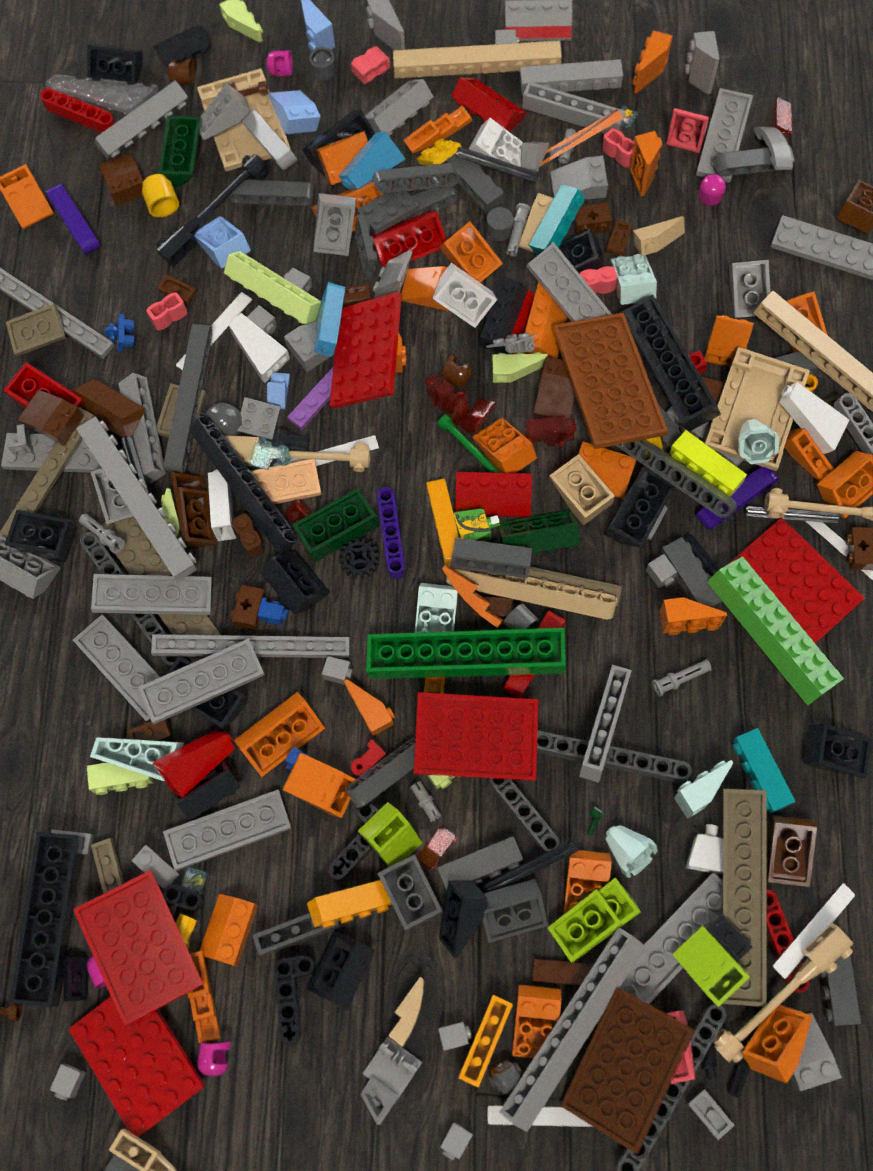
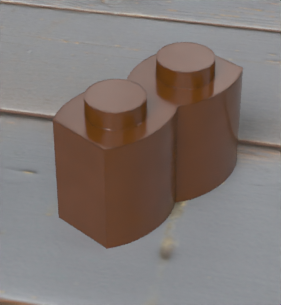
M244 513L233 518V527L247 555L253 558L264 553L262 541L255 531L249 516Z

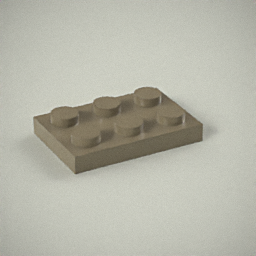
M55 304L6 321L13 352L16 356L66 338L59 311Z
M170 384L157 424L159 436L169 437L179 385ZM205 390L201 391L197 416L201 413L204 404Z

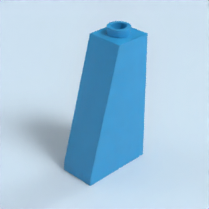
M376 132L338 177L347 189H358L373 180L375 172L391 169L404 161L405 157L386 132Z
M330 282L327 283L317 315L315 353L332 357L337 345L345 293L344 286Z

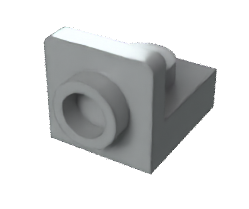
M24 424L17 425V433H15L17 443L8 444V449L13 455L21 456L32 452L30 432Z

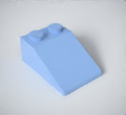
M301 0L309 49L313 51L319 47H326L330 50L335 48L332 23L310 0Z
M296 90L268 94L285 134L317 131L320 114L315 103L303 92Z
M221 216L198 229L194 235L196 241L220 268L226 266L228 254L237 251L246 254L251 251L244 234Z

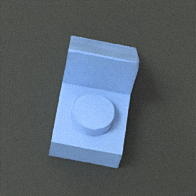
M272 372L271 381L267 382V403L280 406V409H286L290 374Z

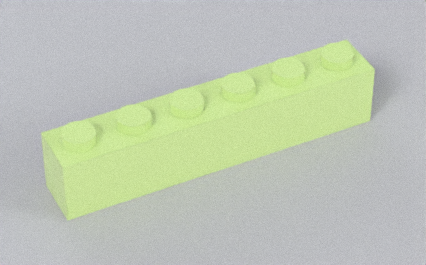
M241 251L228 254L224 273L230 279L239 282L244 288L252 290L257 296L266 299L271 305L279 307L284 313L298 319L302 324L316 321L321 305L320 300Z

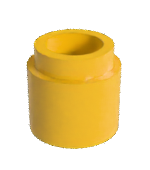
M154 174L143 181L142 194L152 216L165 217L178 209V198L171 181L166 176Z

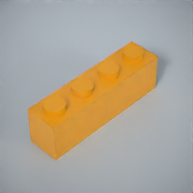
M381 880L319 896L307 903L314 928L322 926L323 929L334 926L335 922L340 920L342 924L354 920L353 917L358 915L360 919L370 916L372 911L377 910V913L389 910L388 906L392 904Z
M492 996L459 1079L479 1088L513 1005L512 1003L497 996Z

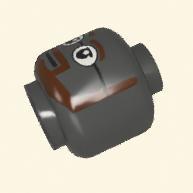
M504 1060L491 1069L489 1082L497 1093L507 1094L520 1081L521 1069L516 1063L512 1064L510 1061Z

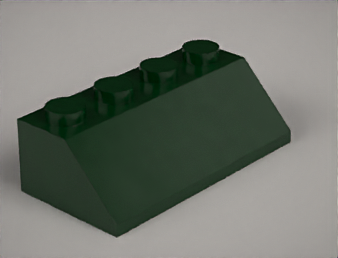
M167 116L158 174L166 176L173 186H181L193 177L201 117Z
M357 488L292 524L306 552L313 563L342 548L343 545H347L349 540L353 542L355 538H360L379 527L376 514Z
M570 509L502 521L500 526H497L501 544L532 548L531 555L541 551H554L557 548H572L580 544L578 523Z

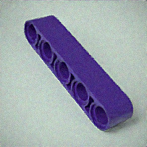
M60 183L47 190L46 194L83 253L86 255L101 247L63 185Z
M760 467L746 477L742 485L731 496L737 504V508L732 514L773 486L779 480V476L771 469ZM723 503V504H722L723 509H724L725 511H728V510H729L728 505L725 504V503ZM706 507L701 509L696 515L707 530L713 529L729 517H719Z
M384 487L378 491L377 497L387 568L391 578L401 579L405 574L395 496L391 488ZM385 496L390 497L388 501L382 500ZM388 513L393 514L391 518L384 517ZM389 531H395V532H396V533H395L394 535H392V536L387 535V532H389ZM392 548L398 549L396 553L389 552ZM400 566L401 569L398 571H393L392 567Z

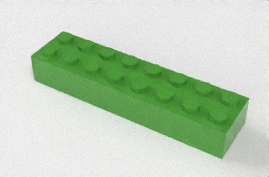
M743 556L719 569L707 581L807 705H810L844 679Z

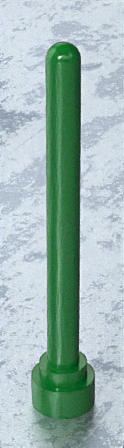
M448 414L439 419L437 425L442 430L449 431L490 473H501L454 426L453 419Z

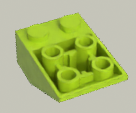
M388 802L358 830L389 867L408 858L422 844V841L399 810Z
M703 925L672 954L718 1007L750 978L746 970Z

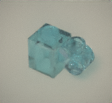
M263 439L260 442L255 441L249 463L250 465L269 470L271 460L276 458L279 465L286 466L291 461L289 455L290 448L279 445L277 448L271 446L272 442Z

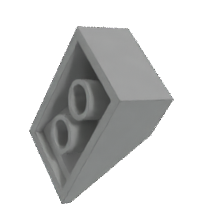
M367 0L368 7L366 8V13L369 18L367 19L369 29H372L376 37L394 50H405L404 31L390 1Z
M225 84L200 116V135L204 140L238 124L248 115L250 109L243 95L229 84Z
M603 156L586 157L550 171L554 197L562 184L578 188L585 197L584 200L606 198L608 183Z
M319 193L313 252L348 256L356 207L353 197Z
M409 250L391 259L386 267H382L379 277H381L380 282L376 281L373 292H375L374 298L395 292L400 293L407 275L412 251Z
M769 260L732 263L729 265V279L735 318L756 316L754 314L755 310L770 294Z
M317 321L299 326L284 336L287 348L306 372L330 358L329 356L314 352Z
M100 468L91 471L106 524L109 525L134 517L104 470Z
M812 1013L808 1014L811 1015L812 1020L798 1067L790 1078L795 1091H803L842 1078L834 1056Z

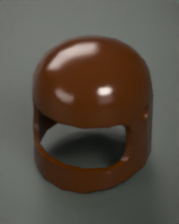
M186 59L181 64H178L177 60L171 61L167 68L170 82L172 83L176 80L179 86L194 84V59Z
M451 354L443 368L441 378L454 386L463 387L471 379L472 366L467 362L463 366L456 365L457 356Z

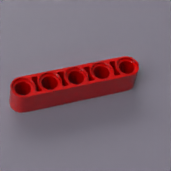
M45 88L40 92V98L46 110L101 133L115 124L112 114L103 109L51 88Z
M548 611L538 629L563 628L566 619ZM535 674L510 675L503 691L515 698H522Z
M766 890V896L770 899L769 906L766 905V935L777 961L794 940L776 894L771 890ZM770 915H774L778 919L777 926H773L769 922ZM779 935L783 936L786 940L784 947L777 943ZM802 960L786 978H783L786 985L796 977L795 975L803 965ZM809 981L802 984L801 988H797L793 993L806 991L809 987Z

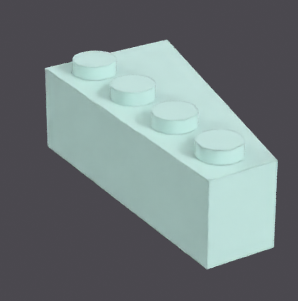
M96 737L90 757L164 781L152 763L183 747L184 743Z

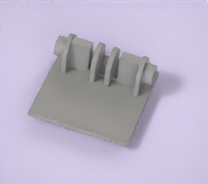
M529 332L519 334L518 337L517 334L508 335L505 340L503 338L493 340V344L487 345L486 348L505 346V350L510 354L531 352L535 348L532 338L537 337V335H529Z
M244 397L240 413L242 425L237 431L258 436L261 442H266L267 439L272 440L280 406Z
M387 1037L363 1074L369 1079L371 1077L376 1078L400 1097L422 1062Z

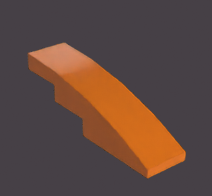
M461 106L450 115L446 112L436 121H428L405 138L404 142L414 154L434 145L437 140H444L473 120L465 108Z
M445 565L442 570L462 598L480 616L498 628L503 619L488 610L491 602L476 593L479 585L450 566Z
M203 951L191 953L190 955L204 983L203 986L188 993L193 1021L196 1023L198 1041L200 1043L221 1039Z

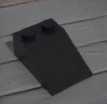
M591 229L561 242L559 250L578 273L588 269L598 270L606 267L599 240Z
M16 510L5 545L45 559L65 563L77 528L68 519Z
M825 723L809 725L803 764L821 770L867 778L872 739Z
M448 880L439 939L453 958H458L483 920L485 910L488 907L487 897L472 880Z

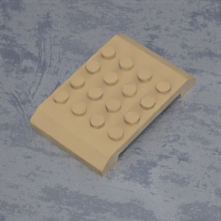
M261 68L197 88L204 110H206L221 91L224 84L235 82L237 91L257 87L258 82L266 81ZM260 93L243 96L250 109L249 112L255 109L290 149L287 137L284 134L269 96H261ZM241 121L213 136L226 172L242 167V159L246 155L251 157L253 154H256L262 160L272 158Z
M738 347L718 402L721 415L712 420L705 444L715 451L747 461L739 455L738 438L742 425L747 420L756 419L776 432L779 437V452L775 455L773 453L768 462L757 463L756 465L777 471L793 422V418L779 402L783 396L781 393L787 385L790 386L796 382L805 387L810 370Z

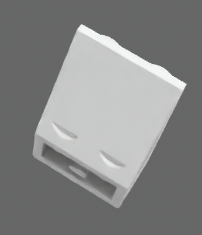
M489 118L480 127L469 150L521 167L523 142Z

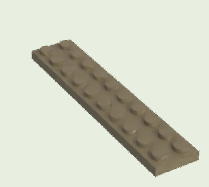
M135 517L109 525L106 522L101 524L104 528L113 530L117 537L125 540L124 548L115 554L130 575L173 576ZM158 614L173 635H221L207 615ZM208 656L188 657L190 658L192 663H194Z
M724 789L723 916L753 948L738 961L750 978L723 1004L766 1006V790Z

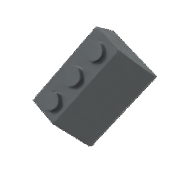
M415 854L378 873L405 931L443 914Z
M536 879L483 893L488 900V907L482 920L488 943L548 926L542 895Z

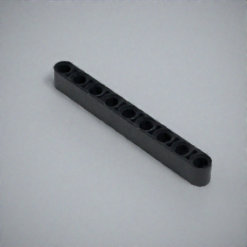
M198 414L189 428L191 434L275 550L282 554L287 553L296 543L297 535L214 421L207 414Z

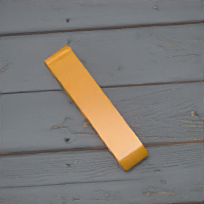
M443 478L426 482L444 562L445 565H449L452 561L455 538H459L446 481Z

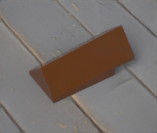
M96 379L73 389L74 394L83 399L81 409L96 416L99 422L103 420L108 429L122 438L126 436L132 437L146 408Z
M175 472L170 473L184 543L188 549L216 545L217 538L211 528L209 491H205L204 477Z

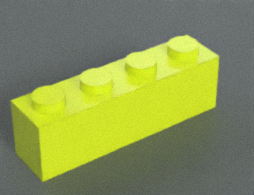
M687 430L671 447L669 454L674 459L682 462L687 468L730 497L742 485L747 474Z

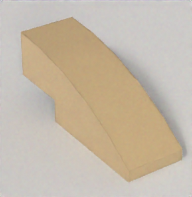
M421 977L395 1011L401 1019L389 1034V1037L402 1047L410 1037L420 1013L424 994V979Z

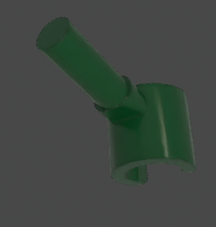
M594 807L589 814L594 818L587 833L589 836L593 835L596 824L602 817V811L597 807Z

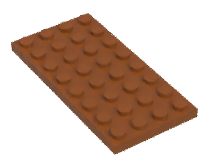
M624 313L553 326V331L594 449L667 435L668 429Z

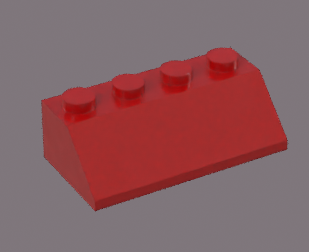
M460 77L451 96L456 99L457 104L468 107L469 112L472 114L480 115L484 122L491 118L507 131H512L527 115L526 111L476 78Z
M429 210L395 224L377 235L375 233L370 235L373 237L374 242L373 251H376L381 267H386L388 261L409 250L412 251L411 262L440 250L439 246L446 241L438 212L434 210Z
M27 362L3 390L11 400L23 408L28 406L38 390L61 398L79 408H82L83 404L81 397Z
M456 472L455 512L484 509L486 516L529 517L531 515L532 474Z

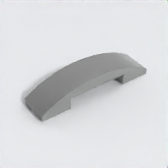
M754 127L753 130L758 139L765 140L772 153L770 161L775 170H792V157L783 134L775 127Z

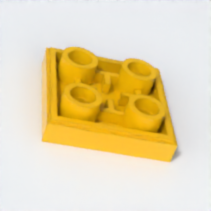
M437 140L434 143L435 146L423 150L417 160L421 165L441 164L454 155L461 145L451 140Z

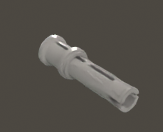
M522 203L516 205L513 229L506 250V254L512 257L517 256L522 232L526 226L528 214L531 211L530 206Z
M87 513L81 515L79 522L99 537L101 544L107 545L111 552L118 553L124 548L125 540L117 537L113 530L104 528Z
M705 659L675 674L668 673L666 677L660 680L655 679L652 681V685L657 695L661 697L663 693L671 689H678L680 684L711 671L712 668L709 661ZM698 669V671H696V672H694V673H692V674H689V675L685 676V674L690 673V672H692V671Z

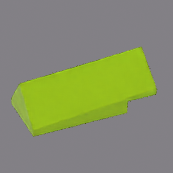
M614 878L600 890L596 889L551 924L548 929L568 959L573 963L614 933L618 927H622L641 913L631 895Z

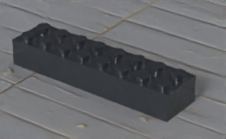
M652 294L623 310L621 313L625 315L633 338L685 430L690 432L720 416L717 403L654 295Z
M37 832L10 1004L43 1007L59 1006L64 974V958H66L84 842V837L47 832Z

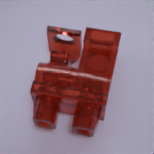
M432 374L425 380V384L428 386L426 393L431 397V404L434 406L438 405L440 410L450 414L452 422L457 427L469 416L467 393L457 392L455 394L453 385L447 382L443 376L438 379Z
M560 415L558 418L527 420L525 437L532 444L536 443L537 440L538 442L543 440L549 447L556 446L557 444L558 447H563L565 441L574 440V432H576L575 420H565L564 415Z

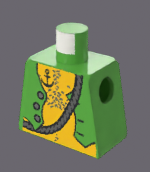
M484 509L453 513L461 539L486 542L492 539L490 529L500 526L498 516L486 518Z

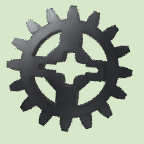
M355 538L354 543L349 540V546L343 545L344 552H339L341 558L338 560L339 564H342L341 570H346L347 576L352 573L353 579H356L357 575H360V578L363 579L364 574L370 577V571L376 572L375 566L380 564L379 560H377L380 558L379 553H376L378 551L377 547H372V541L366 543L365 538L361 542L358 541V538ZM369 553L372 555L371 561L367 558ZM347 556H349V558L351 559L349 561V565L347 563Z

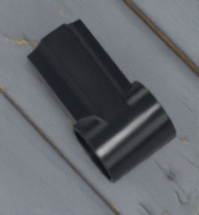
M277 429L274 432L271 448L308 452L310 438Z

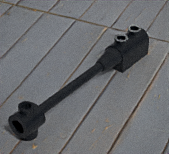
M258 155L244 156L242 159V169L244 171L198 217L193 218L184 225H180L178 228L172 227L169 230L170 236L166 240L162 238L157 242L156 246L158 248L156 251L172 267L197 244L194 235L202 225V222L248 177L262 179L266 175V165Z

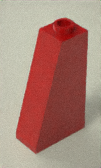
M214 730L154 761L152 764L171 791L183 797L236 748L231 743L233 739L228 733Z

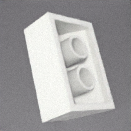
M453 263L448 266L440 277L433 296L435 301L473 327L479 324L497 301L493 291Z

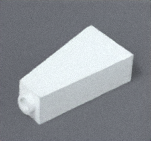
M242 313L230 321L229 328L231 334L262 381L266 383L271 378L272 372L276 373L290 359L288 350Z
M798 382L790 386L787 385L781 393L783 396L779 401L800 428L807 430L823 454L834 451L849 419Z
M214 470L208 473L211 528L218 541L237 539L232 524L234 512L231 488L219 471Z

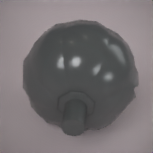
M217 403L206 411V414L214 421L223 435H241L242 432L237 430L242 425V416L237 408L226 403Z

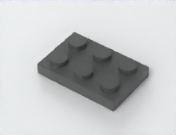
M407 191L385 193L357 209L358 215L365 214L366 221H369L370 229L377 235L419 211L420 206Z
M365 214L357 215L354 236L364 279L370 280L372 279L373 272H375L377 253L372 248L374 242L373 237L369 235V221H366Z

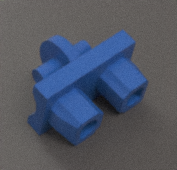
M119 314L117 327H115V323H110V327L105 328L104 333L110 337V341H115V337H117V351H123V347H133L134 335H124V332H133L134 320L124 319V314Z

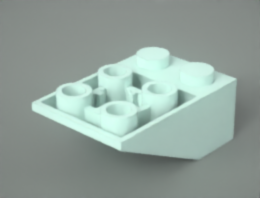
M636 254L634 256H619L611 259V266L615 267L617 275L616 292L621 305L638 303L652 294L656 299L657 281L646 255Z
M427 583L419 585L415 633L454 632L458 592L453 586Z
M723 760L715 765L710 773L705 771L698 775L694 783L688 781L680 786L677 790L678 794L674 799L687 819L705 809L712 801L733 764L732 760L727 763Z

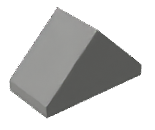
M532 141L522 143L521 167L538 172L550 145L549 142Z
M374 1077L370 1078L361 1093L378 1125L383 1122L399 1098L398 1094Z

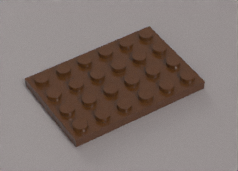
M616 987L562 1101L561 1107L634 1153H639L695 1029L622 988Z

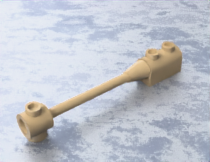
M225 436L244 464L249 467L254 466V462L277 458L350 461V467H354L353 470L356 472H364L365 468L370 466V449H368V445L363 443L354 444L350 454L278 450L262 446L259 437Z
M779 488L772 489L771 493L768 492L765 497L764 508L765 511L769 512V517L781 518L788 508L857 515L873 521V506L854 508L791 501L788 495L782 494V489Z
M831 923L801 951L807 960L795 975L796 977L734 1036L730 1031L720 1030L713 1040L714 1047L728 1062L731 1060L735 1063L739 1062L743 1058L742 1050L744 1049L740 1042L801 984L806 983L825 971L828 974L832 973L837 968L835 961L840 956L846 959L852 954L853 950L850 947L853 945V942L837 925Z
M122 1129L109 1151L140 1171H176V1168L159 1150L126 1129Z

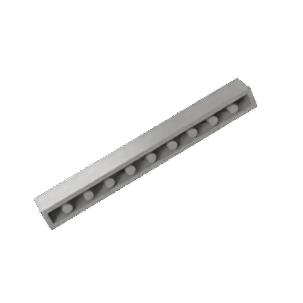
M95 416L77 427V431L176 581L179 582L196 571L197 568L194 563L197 561L191 552L188 554L185 552L184 548L187 546L181 537L178 539L175 537L174 533L177 531L171 522L168 524L165 522L164 519L167 516L161 507L159 509L155 507L154 504L157 501L151 493L147 495L144 490L147 486L141 478L139 480L136 478L135 474H137V471L132 464L128 465L125 460L128 458L123 450L118 451L116 448L118 442L114 436H108L106 433L109 429L104 421L99 422Z
M617 928L500 1110V1113L507 1120L526 1132L530 1129L604 1013L616 987L620 988L646 947L621 928Z

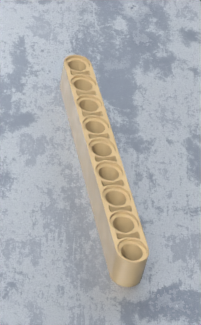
M453 568L479 585L476 590L479 592L602 619H611L614 616L617 598L611 594L529 576L528 578ZM447 577V578H446V582H447L449 585H452L451 582L449 581L448 577Z

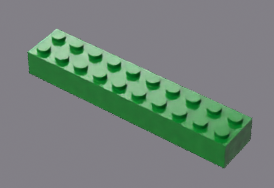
M565 628L368 634L366 672L370 679L566 673Z

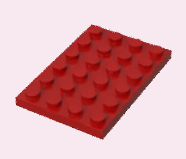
M391 293L342 308L334 354L330 396L331 408H341L394 395L402 298L400 293Z
M782 517L730 562L732 563L743 556L815 644L865 599Z
M418 692L414 774L536 781L538 699Z
M151 870L73 909L125 1027L204 985Z
M109 997L68 1029L128 1131L138 1138L206 1087L159 1010L125 1027L112 998Z

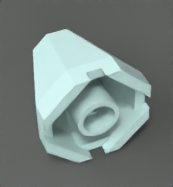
M756 419L747 420L742 425L738 438L739 455L750 464L768 462L773 453L775 455L779 452L778 434Z
M621 825L611 827L606 833V842L622 873L627 878L631 877L630 873L634 876L639 874L652 861L651 853L656 854L658 851L656 844L650 838Z

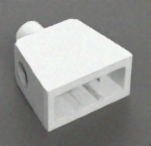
M706 824L705 835L697 834L695 836L686 864L687 869L723 875V838L717 837L718 826Z

